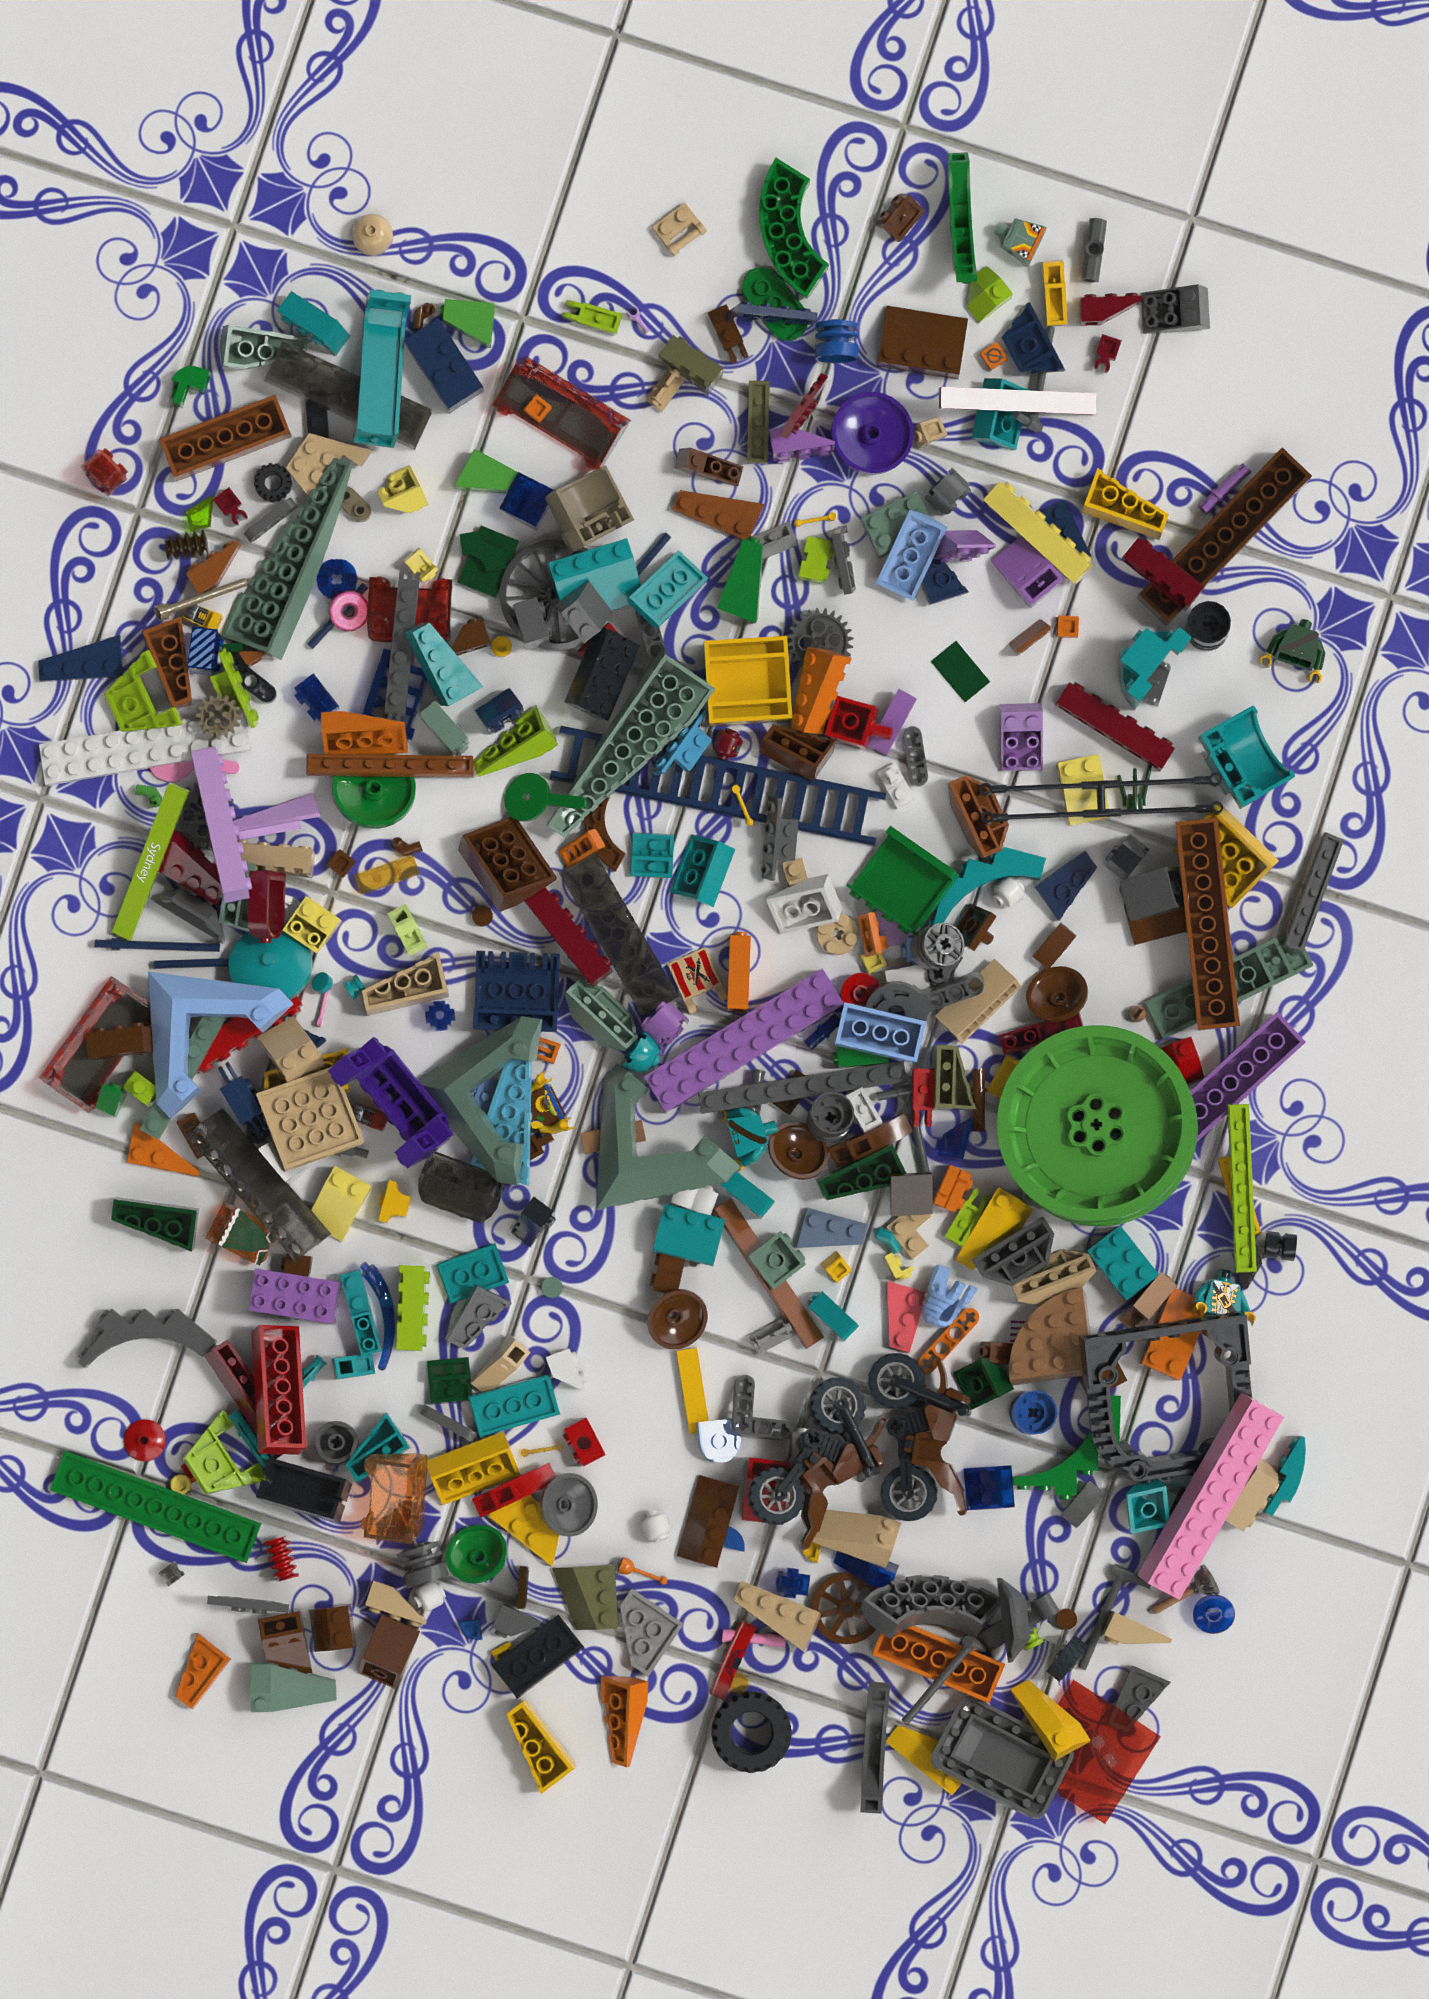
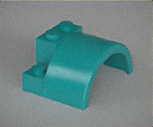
M1147 627L1143 632L1139 629L1132 638L1135 642L1130 648L1126 645L1119 654L1122 657L1119 661L1121 664L1120 686L1125 699L1132 708L1136 709L1147 692L1152 688L1153 685L1147 680L1169 652L1172 651L1178 655L1192 637L1180 627L1176 631L1172 629L1171 631L1152 632ZM1131 672L1135 674L1138 678H1131Z
M1254 705L1198 737L1208 754L1205 758L1206 764L1212 773L1220 774L1222 778L1219 785L1225 795L1231 793L1239 809L1295 777L1293 770H1289L1282 765L1266 742L1258 723V711Z

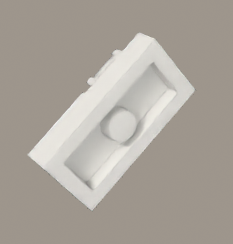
M896 763L877 772L897 809L915 799Z
M863 1087L846 1095L854 1107V1117L863 1133L882 1125V1120Z

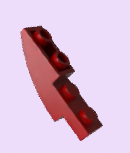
M547 1463L476 1496L472 1500L481 1518L545 1488L556 1475L550 1463Z

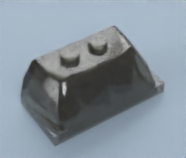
M435 1152L426 1158L418 1179V1192L422 1202L478 1223L489 1219L497 1210L506 1183L497 1182L487 1170L439 1152Z

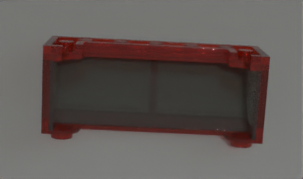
M525 356L514 365L493 404L500 414L505 416L515 414L583 456L584 464L593 470L605 464L631 422L629 418L528 356ZM536 394L552 406L551 411L540 424L523 411Z
M111 976L39 1078L89 1113L91 1110H94L99 1097L97 1093L123 1057L99 1060L88 1058L86 1033L94 1032L93 1029L106 1028V1031L112 1030V1026L124 1025L125 1028L131 1027L132 1023H143V1026H149L151 1024L150 1002Z

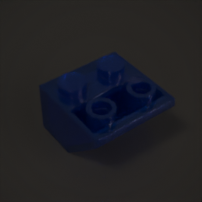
M518 472L499 509L518 522L537 531L549 509L545 496L555 490Z
M1012 1465L964 1468L967 1510L1015 1507Z

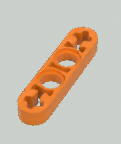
M967 1308L962 1311L919 1358L918 1364L924 1373H930L938 1367L936 1359L931 1362L933 1366L931 1369L928 1367L924 1369L922 1367L924 1364L922 1360H928L932 1356L928 1354L930 1350L943 1361L978 1323L979 1313L975 1309ZM966 1312L968 1314L973 1312L975 1314L973 1317L975 1321L973 1323L969 1321L965 1325L969 1328L965 1331L963 1326L958 1324L957 1321L960 1319L963 1322L966 1319L964 1314ZM952 1327L960 1328L962 1332L960 1338L953 1339L950 1336L949 1332ZM944 1342L947 1345V1352L945 1354H938L935 1347L937 1343Z

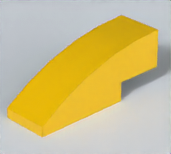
M1042 261L1047 326L1068 324L1064 261Z

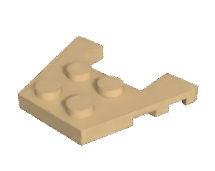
M309 433L286 468L305 493L309 495L312 490L318 487L320 484L319 479L334 458L341 460L344 455L362 467L372 451Z

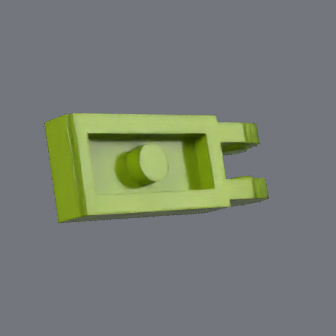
M566 301L565 305L570 308L579 309L580 313L578 316L569 312H563L562 318L617 335L622 318L621 313L584 302Z
M974 1188L969 1199L964 1202L962 1209L944 1236L960 1247L964 1246L990 1198L986 1194L978 1208L972 1205V1201L978 1195L979 1189Z

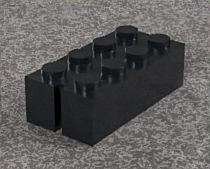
M602 628L600 632L590 639L564 702L594 718L609 721L640 645L611 629Z
M268 1458L263 1476L272 1482L270 1484L266 1480L261 1479L256 1494L257 1499L264 1503L340 1524L345 1505L342 1502H347L352 1487L351 1482L341 1477L274 1458Z

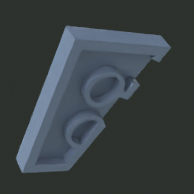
M807 1208L796 1248L862 1245L868 1224Z

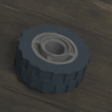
M1074 1635L1067 1645H1064L1053 1658L1054 1661L1046 1672L1060 1682L1076 1666L1088 1645Z

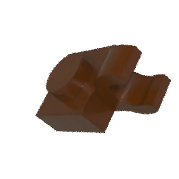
M548 1133L539 1139L534 1134L530 1136V1161L545 1153L542 1147L554 1141L552 1134Z

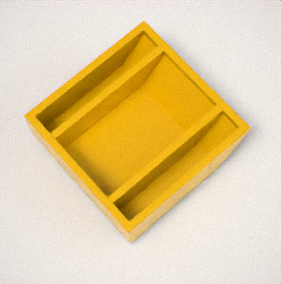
M787 636L704 641L706 682L715 688L708 699L709 726L772 723L792 719Z

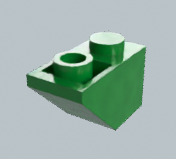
M112 1082L109 1085L103 1083L95 1108L117 1117L127 1094L122 1092L124 1088Z

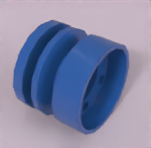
M831 319L815 324V330L818 331L815 334V338L824 341L815 345V360L824 363H849L858 360V345L849 342L858 339V333L855 332L858 331L857 322Z
M1038 1390L1019 1394L1012 1401L1009 1409L1010 1421L1014 1428L1027 1435L1042 1434L1050 1430L1056 1422L1058 1414L1053 1398L1047 1393ZM1028 1409L1036 1410L1034 1412L1035 1417H1028Z

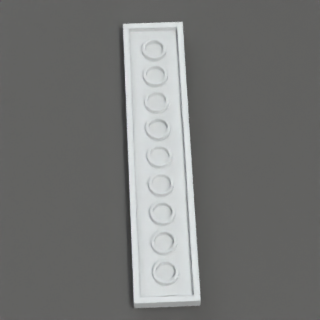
M243 709L237 713L242 716V719L237 720L240 727L234 726L235 734L228 732V738L221 735L220 740L217 739L215 734L212 738H209V732L203 734L201 730L204 726L199 727L197 722L200 719L195 717L182 720V725L124 732L120 730L39 744L45 785L50 786L192 761L191 751L216 747L217 754L222 756L251 751L245 713ZM214 714L216 719L219 718L224 727L229 726L230 722H225L222 715ZM210 721V722L208 723V726H209V727L214 726L215 721H214V722H211V721Z

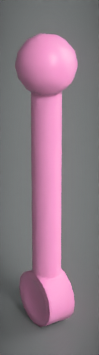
M328 992L323 995L316 1024L317 1027H321Z

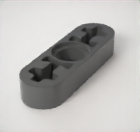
M291 497L286 499L250 527L244 535L250 543L256 541L297 508V504Z
M910 726L903 733L909 780L912 785L921 787L928 780L922 733L919 728ZM910 731L918 734V737L915 738V745L920 744V747L908 749L907 745L912 746L911 739L906 737L910 734ZM912 751L921 753L922 758L919 762L910 760L909 755ZM923 764L924 768L919 767V771L925 778L918 782L917 779H913V776L916 775V768L911 769V766Z
M425 1404L420 1411L421 1415L473 1442L477 1435V1432Z

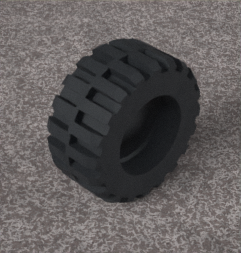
M746 1691L731 1696L720 1706L712 1722L711 1736L714 1748L725 1764L740 1772L754 1773L766 1771L783 1759L791 1743L792 1729L789 1716L778 1701L768 1694ZM747 1712H756L763 1715L771 1726L770 1741L763 1749L756 1752H747L740 1749L732 1738L731 1731L734 1721L740 1715Z

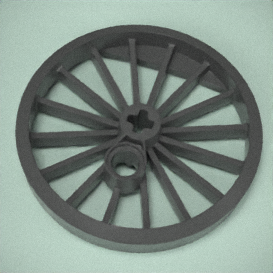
M545 540L528 546L514 557L505 570L500 586L501 609L508 625L521 639L522 636L514 610L507 601L528 600L535 597L537 599H544L542 600L543 604L547 603L544 606L545 610L550 606L545 622H549L553 608L558 603L557 598L552 599L551 592H555L553 585L536 552L552 548V561H555V548L567 549L563 540ZM582 547L576 550V552L581 553L588 549ZM534 554L549 587L527 569L521 561ZM520 566L546 590L511 579L510 577L515 568ZM511 582L545 595L507 597L506 593L508 583ZM555 606L557 644L550 642L537 648L548 651H564L584 644L570 625L568 626L575 640L560 643L559 613Z

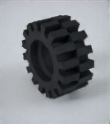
M268 463V465L265 466L264 464L261 469L257 470V474L254 476V486L260 497L270 502H279L282 498L285 499L287 497V494L291 491L292 479L284 466H280L278 463ZM270 475H276L281 479V485L276 490H269L265 486V480Z

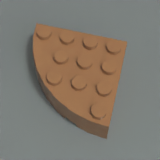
M1083 1287L1068 1290L1052 1297L1027 1318L1017 1334L1011 1351L1009 1380L1013 1386L1083 1376L1079 1336L1091 1334L1086 1293Z

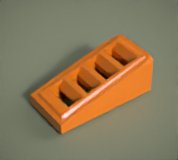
M593 829L558 850L569 869L604 848L605 844L597 830ZM582 841H584L585 845H586L587 848H588V851L586 850V848H585V846L583 845ZM575 846H577V848L579 849V851H580V853H581V856H580V854L578 853V851H577V849H576ZM569 849H570V851L572 852V854H573V856H574V858H575L574 860L572 859V857L570 856V854H569V852H568Z

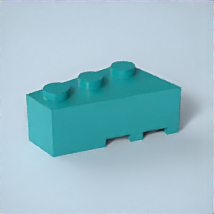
M292 291L277 310L282 316L280 319L288 326H295L300 334L305 337L306 335L309 336L313 342L323 346L334 355L339 353L350 338L349 333L338 320Z
M387 1412L346 1463V1467L357 1483L362 1482L411 1449Z

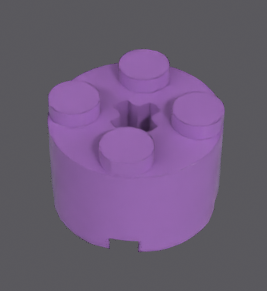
M664 1001L656 1008L657 1013L652 1018L650 1016L646 1018L641 1024L643 1027L642 1032L645 1031L656 1042L660 1050L664 1049L663 1044L670 1045L684 1030L682 1027L684 1022L686 1024L689 1022V1019L672 1003L666 1004Z

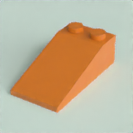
M345 711L321 712V732L325 754L384 755L408 753L405 722Z
M1175 1288L1169 1295L1157 1324L1199 1318L1201 1313H1191L1194 1307V1296ZM1201 1331L1182 1333L1180 1337L1176 1338L1163 1336L1160 1337V1340L1150 1341L1140 1364L1180 1381Z

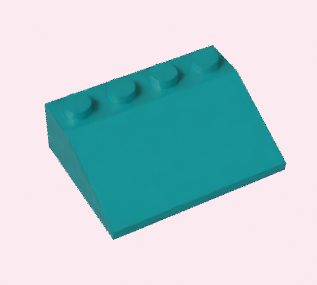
M627 538L547 564V570L558 602L589 580L611 611L630 606L627 599L641 586Z

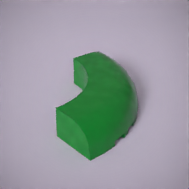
M775 157L766 175L760 197L759 221L761 235L767 253L779 274L795 291L808 299L829 267V263L823 260L809 245L802 227L801 205L805 193L810 186V179Z

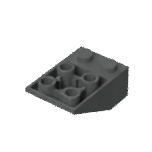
M1196 284L1141 293V296H1143L1142 317L1144 334L1192 332L1210 329L1208 288Z

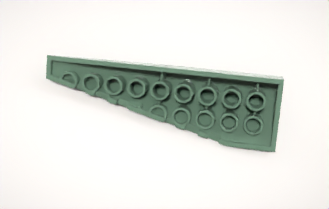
M337 458L333 459L319 479L320 484L308 495L310 498L305 506H301L296 514L298 516L293 523L290 522L272 547V553L269 558L263 560L260 565L261 569L255 578L252 576L244 593L241 592L222 632V637L236 643H243L244 646L250 649L262 651L265 655L282 660L327 551L347 488L352 463Z
M660 651L605 731L565 794L582 796L587 801L586 807L581 810L557 807L546 826L562 837H565L591 811L593 812L601 802L609 798L620 785H623L647 764L649 759L655 754L657 755L668 742L676 738L685 727L687 728L694 721L715 688Z

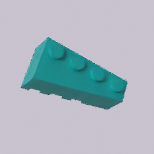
M421 622L404 632L440 706H450L483 687L430 623Z

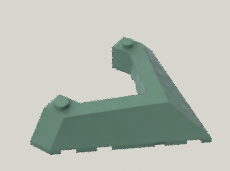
M521 1016L418 1079L446 1114L452 1131L492 1177L500 1183L519 1184L524 1144L505 1141L493 1127V1123L484 1110L477 1104L472 1092L514 1059L537 1060L542 1019Z
M618 1063L604 1078L596 1210L672 1195L680 1191L704 1188L708 1185L727 1183L740 1166L705 1135L692 1151L638 1157L636 1149L635 1105L648 1089Z

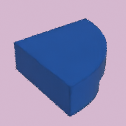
M728 1527L724 1547L744 1552L745 1544L743 1537L736 1529Z
M480 1619L459 1622L460 1629L466 1636L474 1640H483Z

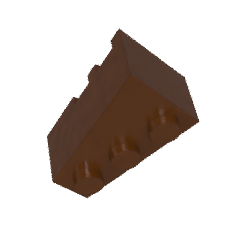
M132 1023L131 1027L125 1028L124 1025L112 1026V1030L107 1031L106 1028L93 1029L94 1032L86 1033L87 1055L90 1059L121 1058L127 1055L136 1054V1056H142L143 1053H153L152 1027L143 1026V1023Z

